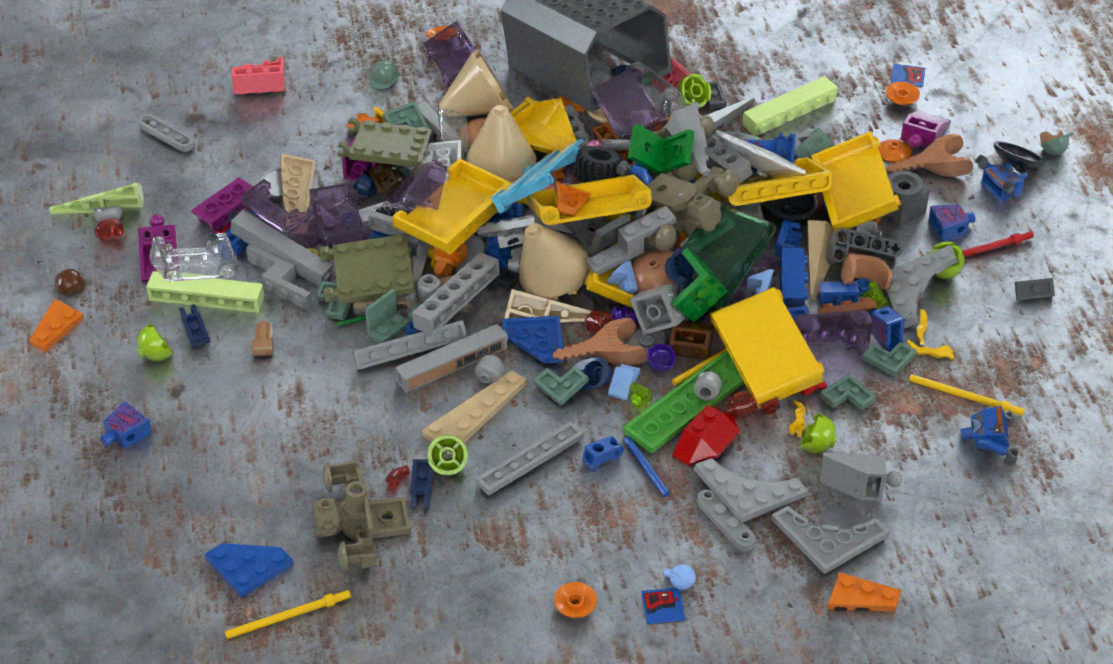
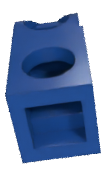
M609 436L585 445L583 461L594 471L599 469L600 464L619 458L623 454L624 448L613 436Z

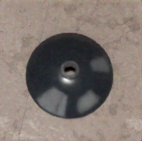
M1004 141L994 142L993 147L999 157L1017 170L1018 168L1031 169L1040 167L1045 162L1043 157L1024 147Z
M812 194L763 201L765 208L772 215L788 221L807 219L813 216L818 208V201Z

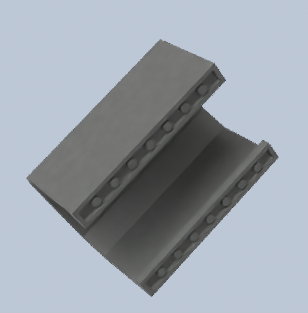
M506 0L501 8L509 67L590 112L606 106L605 99L592 93L588 53L593 45L657 78L672 72L666 14L642 0Z

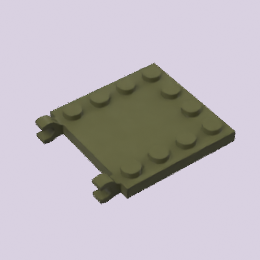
M349 118L348 124H353L355 127H349L348 132L358 133L352 147L346 142H339L338 148H343L345 151H339L337 156L349 157L350 160L420 168L432 136V129L410 127L409 125H392L388 122L375 123L371 120L360 123L355 118Z
M407 234L332 245L333 249L329 247L319 248L321 261L334 260L337 290L330 287L324 288L326 303L339 300L340 305L379 299L391 289L396 291V296L415 293Z

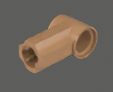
M260 321L256 325L255 339L252 340L253 356H273L272 324H269L267 321Z

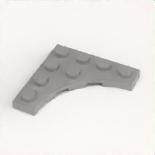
M530 215L528 219L514 218L511 222L501 220L499 224L485 223V226H481L477 230L478 235L486 237L507 236L510 233L524 235L525 229L529 225L538 223L576 238L563 223L546 225L536 215Z
M951 245L890 269L892 281L887 292L894 311L904 318V329L919 324L917 301L919 295L923 293L929 284L928 280L934 274L938 275L944 269L958 263Z
M712 458L695 464L694 471L740 523L808 495V489L797 478L779 482H762L735 475L724 469Z
M789 506L772 514L771 518L824 574L886 539L890 533L877 518L863 524L854 525L850 529H839L838 526L824 524L821 527L808 522L809 519L799 515Z

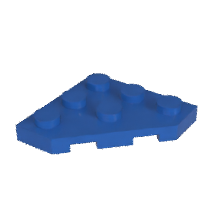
M559 316L502 319L503 330L508 335V341L543 363L564 362V359L561 361L553 358V353L557 349H563Z
M222 543L204 554L206 561L241 598L294 565L293 559L281 547Z

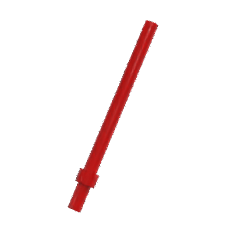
M1032 231L1022 234L1015 233L1008 238L965 249L962 252L964 257L1010 244L1017 245L1024 240L1034 238V233Z

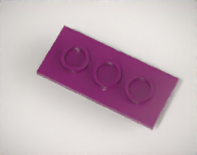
M238 177L196 206L191 212L198 217L199 222L205 221L210 224V229L213 230L229 219L228 214L237 208L240 212L254 202L255 195L259 193V189Z

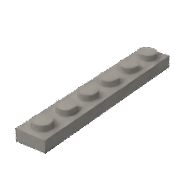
M463 320L443 325L433 335L422 331L352 351L356 368L360 370L451 344L467 337Z
M571 421L477 477L476 484L489 496L582 440L584 432Z

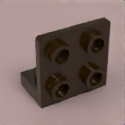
M379 163L368 171L383 197H386L399 187L411 201L415 200L412 195L414 192L412 187L408 183L406 184L407 178L402 172L398 173L399 170L395 165Z

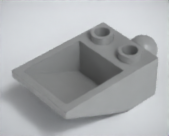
M823 452L820 482L860 500L882 501L885 483L890 487H898L902 483V476L899 472L891 471L886 474V456Z

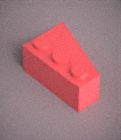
M283 56L278 57V61L269 62V60H264L263 64L256 66L251 63L233 67L232 83L234 94L245 95L247 93L261 94L264 92L277 93L285 91Z

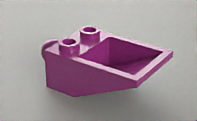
M922 111L910 113L903 122L900 140L906 141L913 148L920 146L927 148L935 139L943 136L951 120Z
M155 214L150 218V225L152 227L138 228L141 281H149L153 271L179 274L177 229L175 225H164V218L159 214Z

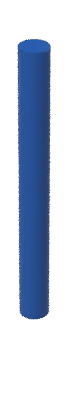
M630 436L626 437L624 442L662 496L668 497L670 492L632 438Z

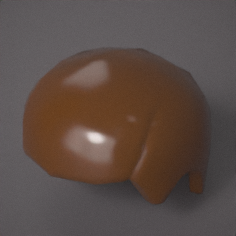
M76 269L63 270L55 277L56 290L69 296L74 291L81 293L86 286L84 277Z

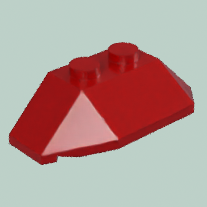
M706 405L684 429L672 457L688 466L710 458H718L740 432L734 416L717 406Z

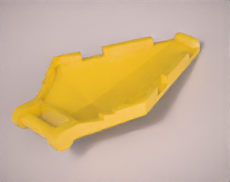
M527 96L524 102L510 111L533 150L548 154L556 150L561 152L570 143L577 141L561 98L534 101Z

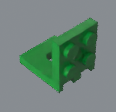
M636 124L632 128L628 159L658 175L688 166L691 161L695 132L688 129L664 139Z
M686 248L682 254L699 274V277L672 301V304L695 322L728 291L709 266L689 248Z

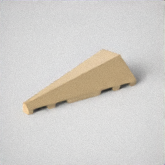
M808 220L807 224L810 301H816L819 293V282L824 281L831 266L826 260L829 237L835 230L827 221ZM837 234V239L841 241L842 236Z
M511 289L504 319L559 316L560 323L599 321L602 320L604 314Z

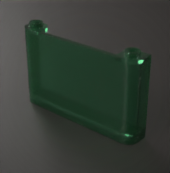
M720 204L721 221L715 226L713 231L706 232L695 228L681 249L689 248L702 259L728 291L707 312L713 313L718 311L719 308L725 307L776 232L774 223ZM695 269L692 275L691 283L699 277V274L695 271Z

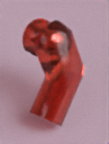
M404 465L391 470L385 478L388 487L394 488L398 486L399 482L397 479L409 475V467Z

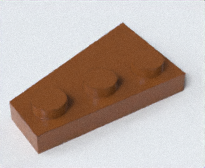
M868 297L859 299L860 302L852 303V300L840 302L841 305L833 306V303L823 304L822 308H818V315L822 318L847 314L846 312L862 313L865 309L878 310L876 301Z

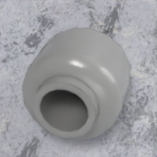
M426 274L418 279L417 296L420 300L425 302L427 298L441 287L439 278Z
M486 355L481 358L476 366L475 374L481 382L492 384L498 381L504 369L503 363L495 355Z
M703 372L697 378L694 391L702 400H713L719 394L722 381L714 372Z

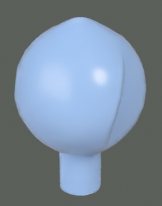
M680 564L672 570L668 568L664 570V576L669 577L672 585L679 590H687L695 583V572L688 565Z

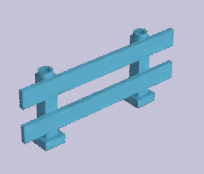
M581 138L570 143L561 152L559 150L551 152L536 164L529 165L523 170L524 174L507 189H502L495 193L491 199L498 212L506 211L512 206V203L553 184L554 179L550 173L576 161L577 152L581 149L578 146L583 142V139Z

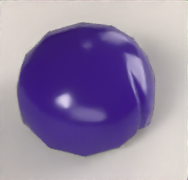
M614 306L612 310L613 320L631 318L634 320L635 325L639 323L635 311L630 312L628 306L623 308Z
M656 343L648 349L647 362L654 371L666 372L675 365L676 354L673 348L667 344Z

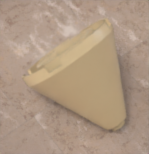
M477 49L470 54L442 98L438 111L443 118L453 119L486 115L497 105H503L509 111L514 109V106L509 102L510 99Z
M497 105L491 109L465 159L466 162L511 183H514L524 174L523 170L526 167L537 162L536 154L509 110L503 105Z
M538 223L531 224L525 229L518 272L520 284L526 293L554 301L559 300L558 297L566 293L571 295L585 283L589 274V267L586 265V259L590 258L589 253L577 239Z

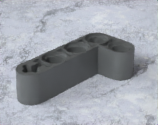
M840 228L831 233L829 237L826 260L831 265H838L845 261L848 251L892 260L902 254L903 246L897 240ZM837 234L842 236V242L837 239ZM855 238L860 241V246L855 244ZM872 242L876 243L877 250L872 247ZM834 252L839 254V260L834 257Z

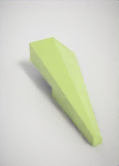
M134 183L50 207L51 214L93 213V208L118 206V208L119 206L121 208L142 207L144 199L142 185Z

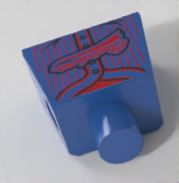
M959 204L933 205L930 207L928 220L941 242L965 235L969 223L975 222L974 212L965 213Z
M890 307L878 310L873 309L869 312L871 334L883 349L890 352L899 342L903 343L904 318Z
M124 401L104 420L106 433L100 439L107 447L116 442L121 447L126 448L152 434L150 420Z

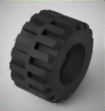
M582 147L577 152L574 175L584 183L619 177L620 174L616 172V168L622 161V158L617 152L606 147Z

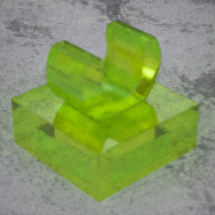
M876 281L869 283L868 285L871 290L864 293L865 298L872 297L871 300H875L876 303L879 302L882 307L888 304L883 291Z
M635 382L632 383L630 387L632 406L640 408L643 402L650 404L653 399L651 390Z

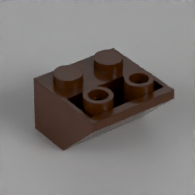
M682 321L672 328L669 346L673 348L676 356L708 359L715 327L713 324Z

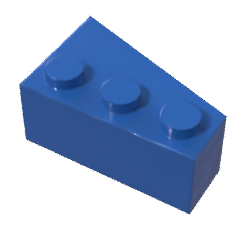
M782 247L779 281L780 291L783 295L782 301L785 306L801 307L804 305V300H808V289H805V283H808V272H805V267L808 266V255H805L804 248Z

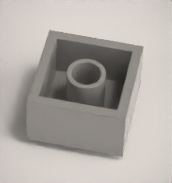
M672 283L639 292L630 299L644 335L677 326L685 319L684 314L672 304V301L677 297Z

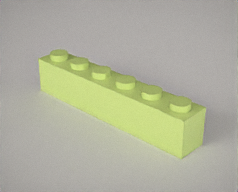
M826 76L821 77L743 113L742 125L752 135L758 136L826 104L832 103L836 100L838 87Z
M153 271L146 287L150 301L185 305L195 304V306L259 313L264 300L263 284L164 272Z

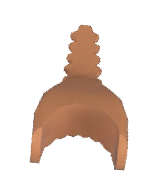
M956 133L935 139L923 152L916 154L915 157L890 164L886 167V172L908 171L911 168L916 169L920 167L944 177H956L971 173L973 163L968 157L951 156L958 153L963 147L962 136Z
M848 251V256L843 263L840 274L844 284L851 285L854 278H865L878 285L882 290L889 288L892 281V272L882 259Z
M623 318L610 321L591 339H586L585 342H579L577 345L572 344L571 347L565 346L564 349H557L553 353V358L562 361L564 358H578L580 355L585 357L587 354L602 357L607 363L615 366H621V364L632 366L644 363L647 359V352L644 347L630 346L622 342L624 339L629 338L636 330L633 319Z

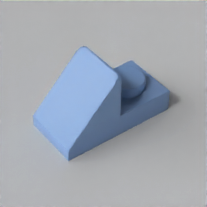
M628 260L612 273L607 283L619 285L620 290L634 295L638 287L631 260Z
M769 269L748 277L746 290L756 295L770 289L774 270Z
M625 364L615 367L608 395L627 401L639 377L640 368Z

